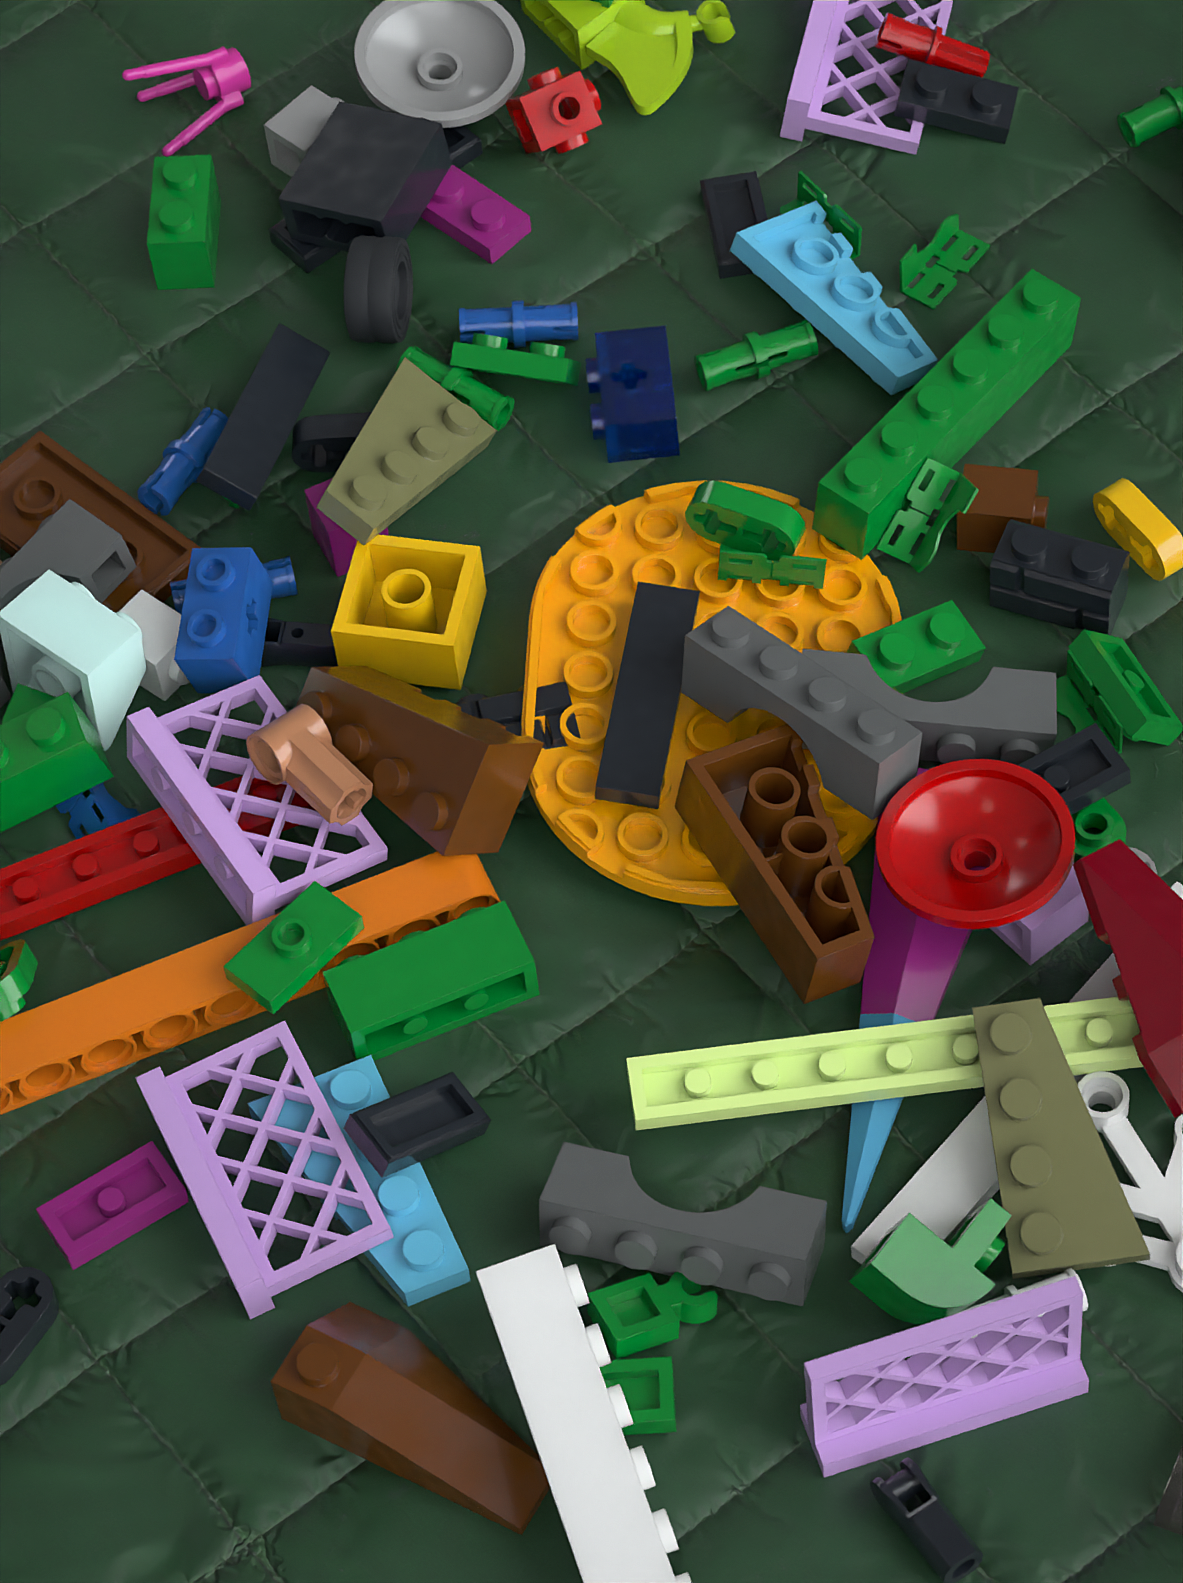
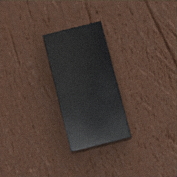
M757 171L700 180V193L719 278L724 279L754 274L730 249L737 232L768 220Z
M450 1072L351 1113L343 1129L381 1178L484 1135L491 1119L454 1072Z

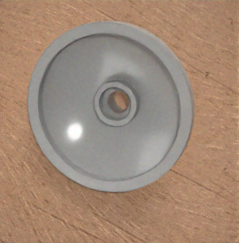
M385 0L367 16L359 29L354 48L355 69L363 90L383 111L415 118H426L430 121L441 123L443 128L457 127L489 116L512 97L524 73L525 45L516 21L495 0Z

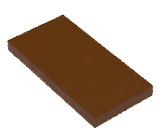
M38 431L0 463V548L12 557L36 534L38 527L48 516L55 514L71 499L122 535L137 566L101 604L115 613L119 612L141 589L163 603L172 595L170 582L187 579L192 548L201 547L42 431Z

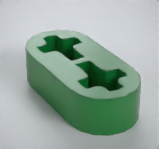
M715 480L705 481L698 486L685 511L687 523L698 535L743 552L764 553L767 555V560L779 561V557L782 555L793 556L806 529L805 521L791 506Z

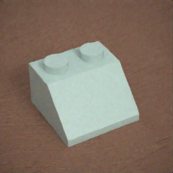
M49 569L0 611V634L12 690L14 693L17 684L20 683L55 697L68 692L96 728L104 751H106L112 745L147 669L142 644L143 634L137 623L130 616L120 611L113 612L96 601L90 591L78 582L69 583Z

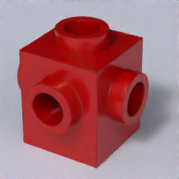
M558 66L528 78L527 82L530 89L511 97L505 103L526 154L542 152L555 146L558 154L567 152L587 143L589 139L586 131L602 124L597 112L601 110V101L593 83L587 78L583 79L580 71L561 74Z

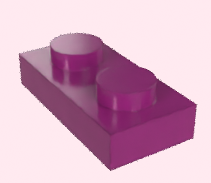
M451 165L420 216L490 264L496 262L531 232L530 216L454 165Z
M153 1141L36 1208L40 1222L72 1270H75L189 1202L185 1187Z

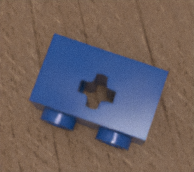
M252 547L192 548L174 660L197 693H218L260 674L274 582Z

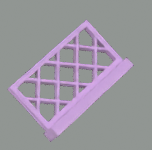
M813 0L787 98L780 137L802 142L805 129L916 155L924 123L906 119L911 125L910 132L888 128L879 119L895 111L900 89L889 76L905 70L907 61L910 58L896 54L898 57L879 65L867 49L875 46L878 31L882 21H884V16L879 12L878 8L896 1L908 15L903 19L933 30L936 26L942 27V35H945L953 0H942V2L923 10L914 0H851L853 3L848 5L850 0ZM864 15L876 30L856 37L845 22ZM937 20L936 26L933 24L932 21ZM839 39H840L843 44H841V45L838 46ZM853 55L865 71L846 79L834 63ZM830 81V82L832 83V85L829 86V87H827V86H828V82ZM876 83L888 98L868 106L856 90ZM843 97L855 111V113L842 117L821 112L822 105Z
M260 675L158 718L150 707L127 716V758L246 926L275 915V909L293 902L314 881L325 888L386 861L388 854L387 846L361 811L357 817L342 826L338 822L329 824L316 810L291 805L296 791L286 781L280 783L287 785L281 803L249 796L247 794L253 778L266 779L258 772L250 758L247 759L216 752L222 735L247 740L249 735L287 712ZM254 700L265 714L261 726L228 718L232 709ZM189 727L212 732L206 749L181 744L173 734ZM213 768L243 775L237 793L211 787L206 781L209 769ZM241 811L275 819L269 837L242 831L237 824ZM285 821L319 829L314 846L311 847L279 839ZM329 831L356 837L362 845V848L349 854L323 849ZM273 856L308 863L305 873L281 884L269 867Z
M285 1021L167 1077L164 1076L160 1066L136 1077V1081L250 1319L275 1308L271 1299L272 1296L394 1238L392 1230ZM280 1046L283 1047L288 1061L279 1082L249 1074L257 1057ZM296 1075L303 1088L292 1085ZM211 1079L229 1084L218 1110L192 1104L186 1091ZM243 1088L272 1095L261 1122L232 1114ZM286 1099L312 1105L314 1112L305 1133L275 1126ZM201 1121L212 1124L208 1134ZM322 1126L329 1139L318 1137ZM225 1128L255 1135L244 1162L217 1156L215 1151ZM269 1139L298 1147L287 1174L257 1166ZM312 1151L339 1158L341 1163L331 1186L301 1178ZM226 1173L237 1176L233 1186ZM348 1179L356 1192L345 1190ZM251 1180L281 1187L270 1215L242 1207L241 1202ZM295 1191L325 1199L314 1227L283 1219ZM338 1203L365 1210L372 1223L348 1236L327 1231ZM252 1226L263 1229L259 1240ZM277 1233L307 1240L300 1259L278 1270H273L267 1255Z
M1076 1276L805 1362L806 1403L800 1405V1413L823 1477L825 1478L1087 1393L1089 1379L1080 1360L1083 1292Z

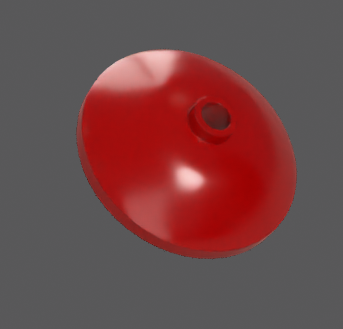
M993 759L953 761L919 774L906 783L892 797L884 809L876 833L878 867L886 886L893 896L911 912L926 920L943 926L961 929H985L1009 924L1032 914L1044 906L1066 881L1072 868L1076 848L1073 819L1069 808L1057 790L1042 777L1026 768ZM975 866L986 867V869L983 870H969Z

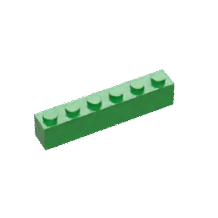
M1031 269L818 482L812 529L862 560L879 543L895 512L899 509L906 511L908 507L913 508L909 506L911 501L906 498V493L926 457L952 468L1072 345L1081 297ZM928 470L918 489L924 491L934 473L933 470Z

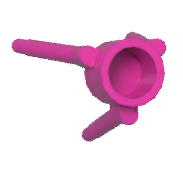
M222 46L205 54L143 65L123 71L122 78L130 81L194 69L192 73L139 91L136 97L140 102L161 97L193 85L197 86L201 96L206 101L213 98L219 101L162 148L164 156H171L227 111L244 104L241 92L251 88V78L247 65L236 48L226 49Z

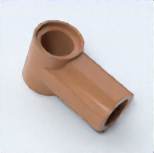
M300 704L247 737V751L258 772L272 784L278 785L286 781L329 824L338 822L342 826L359 815L362 807L372 797L373 783L332 745V738L326 724L318 713L308 705Z

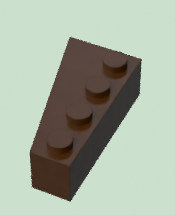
M368 666L311 667L296 706L305 704L318 713L329 730L332 745L373 783L372 794L442 856L499 852L544 742L530 736H518L506 731L505 725L488 718L479 719L461 711V706L445 699L435 700L421 694V689Z
M788 724L686 760L674 807L803 1004L859 983L875 936L851 869L844 866L837 846L840 837L833 818H827L819 796L821 784L815 767L807 762L802 748L803 740Z

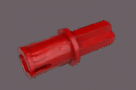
M889 12L886 13L884 21H882L874 46L878 49L910 58L911 60L982 78L986 73L990 60L988 51L942 35V27L936 26L933 30L906 21V19Z

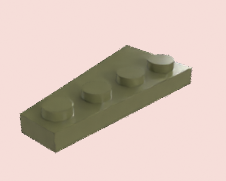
M404 357L316 508L362 545H366L489 445L497 430L479 417L473 408L463 404Z
M1040 998L972 1008L1002 1208L1012 1215L1006 1223L1005 1229L1013 1279L1059 1273L1070 1268L1080 1270L1150 1260L1148 1247Z

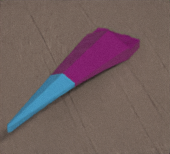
M918 768L917 776L928 769ZM882 814L878 816V824ZM875 847L869 922L875 938L864 969L859 1029L935 1020L973 929L954 928L933 923L911 912L902 905L890 892L881 876ZM975 866L969 870H983L986 869V867ZM903 1097L852 1103L842 1210V1227L846 1234L854 1227Z

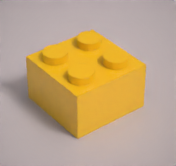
M379 534L366 545H362L357 541L331 630L338 666H368L407 684L461 690L487 593L480 546Z

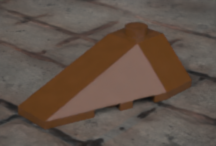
M352 1302L306 1325L271 1380L282 1419L520 1535L523 1534L550 1488L540 1456L409 1329Z

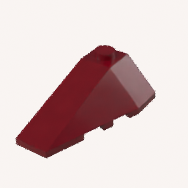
M1118 839L1081 858L1072 865L1096 935L1104 943L1111 945L1120 975L1112 979L1118 999L1130 1000L1141 1033L1132 1038L1139 1060L1171 1113L1177 1118L1183 1114V899L1121 839Z

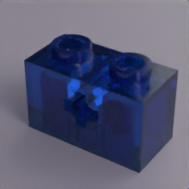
M666 325L595 333L597 357L585 358L589 394L601 393L602 403L590 404L593 439H606L608 463L680 456Z

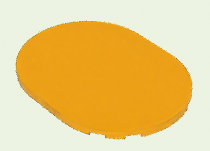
M705 481L679 482L644 490V496L629 500L616 507L607 505L588 517L575 528L574 535L559 549L557 554L551 555L537 581L532 597L528 625L521 722L522 736L533 738L534 720L536 719L541 720L545 734V716L535 717L537 687L566 682L572 705L562 713L560 718V731L568 746L541 749L528 780V787L542 817L554 834L577 857L605 877L634 891L667 901L699 906H735L738 903L674 807L685 762L688 759L787 724L786 722L768 711L749 708L727 723L681 692L659 808L654 809L595 799V786L638 581L700 591L694 629L727 606H730L800 653H802L803 649L846 653L853 640L902 621L898 600L888 577L882 576L880 570L868 555L861 560L813 530L814 512L800 506V499L773 489L747 483L720 481L783 502L794 508L805 521L806 529L793 556L827 559L823 589L798 584L782 586L780 585V580L761 579V584L752 583V580L727 578V581L718 580L721 544L698 535L691 529L685 517V511L698 486ZM572 713L576 717L580 738L572 735L566 726L567 719ZM803 749L808 764H813L821 784L819 796L827 818H833L840 837L837 846L842 861L846 864L874 835L877 830L878 817L871 820L825 789L813 755L809 749Z

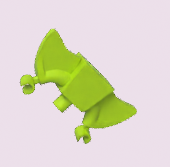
M521 0L522 11L581 70L587 68L595 61L610 69L622 83L635 110L644 116L652 114L665 103L685 78L693 59L692 32L703 30L707 40L717 44L730 40L735 34L727 7L720 0L704 1L698 7L696 14L690 16L687 10L666 12L653 9L645 4V0H614L610 8L603 7L601 3L591 0Z

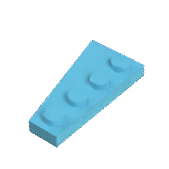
M817 200L737 232L730 251L890 395L917 384L937 364L938 359L901 310L887 307L879 297L883 287L872 272L861 273L851 260L850 256L853 248L843 234H831L823 222L827 213Z
M371 1055L314 1077L394 1238L363 1252L408 1307L470 1282L468 1266L420 1162L381 1178L343 1129L351 1113L390 1098ZM301 1083L294 1085L303 1088ZM272 1095L247 1103L253 1120L262 1121ZM286 1099L275 1126L305 1133L314 1109L312 1105ZM322 1126L318 1137L329 1139ZM275 1141L281 1148L282 1155L291 1165L298 1147ZM312 1151L302 1175L308 1180L331 1186L341 1162L338 1157ZM348 1179L345 1190L356 1192ZM338 1203L333 1215L336 1220L340 1219L351 1234L372 1224L365 1210Z

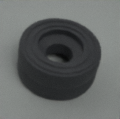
M355 237L348 251L344 274V313L349 336L353 341L363 343H400L404 340L408 330L413 299V271L408 244L405 239L400 237Z

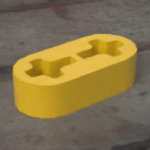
M1121 478L1094 494L1093 507L1101 525L1125 551L1130 552V557L1149 576L1160 581L1183 568V537L1181 533L1132 482Z

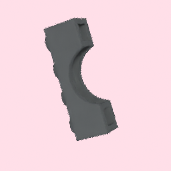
M69 499L55 514L48 516L40 524L36 534L13 557L6 559L0 565V611L49 569L69 583L78 582L90 591L96 601L102 603L137 566L120 533ZM1 634L0 708L12 697L3 675L5 653Z
M727 606L685 635L681 692L727 723L749 708L762 709L782 719L807 745L818 766L823 787L871 820L881 815L892 797L906 783L917 776L922 732L730 606Z
M813 649L802 650L803 655L922 732L919 760L938 761L946 764L966 759H993L1019 765L1054 746L1057 736L1056 673L993 667L982 685L969 695L952 701L928 702L910 698L889 687L874 671L865 654ZM803 741L802 748L808 749L807 745Z
M564 1142L539 1199L540 1246L547 1247L555 1244L557 1250L566 1254H578L613 1262L635 1270H647L672 1276L675 1272H680L690 1281L700 1285H712L755 1295L765 1300H777L804 1306L825 1245L827 1201L760 1186L742 1202L723 1210L699 1213L680 1211L653 1200L638 1186L631 1172L629 1156Z

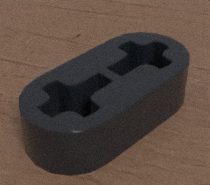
M372 412L314 415L299 420L294 425L292 432V459L294 463L310 472H337Z
M18 1267L0 1278V1386L4 1385L14 1376L53 1325L59 1313V1301L50 1278L42 1270L33 1267ZM36 1293L39 1301L36 1307L24 1304L18 1311L16 1310L13 1300L17 1296L28 1299Z

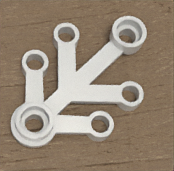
M1099 1071L1090 1073L1083 1077L1077 1085L1097 1132H1102L1136 1186L1133 1187L1120 1183L1134 1217L1158 1223L1170 1240L1166 1241L1142 1235L1150 1252V1260L1137 1262L1168 1271L1172 1283L1183 1292V1114L1176 1119L1174 1124L1173 1142L1175 1147L1164 1177L1126 1118L1129 1111L1130 1097L1127 1084L1122 1078L1111 1072ZM1104 1103L1113 1110L1097 1112L1090 1108L1095 1104Z

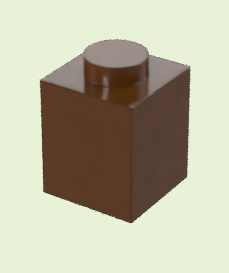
M964 464L963 475L979 491L966 514L961 511L957 513V550L995 553L1010 519L1046 529L1049 496L1038 495V470Z

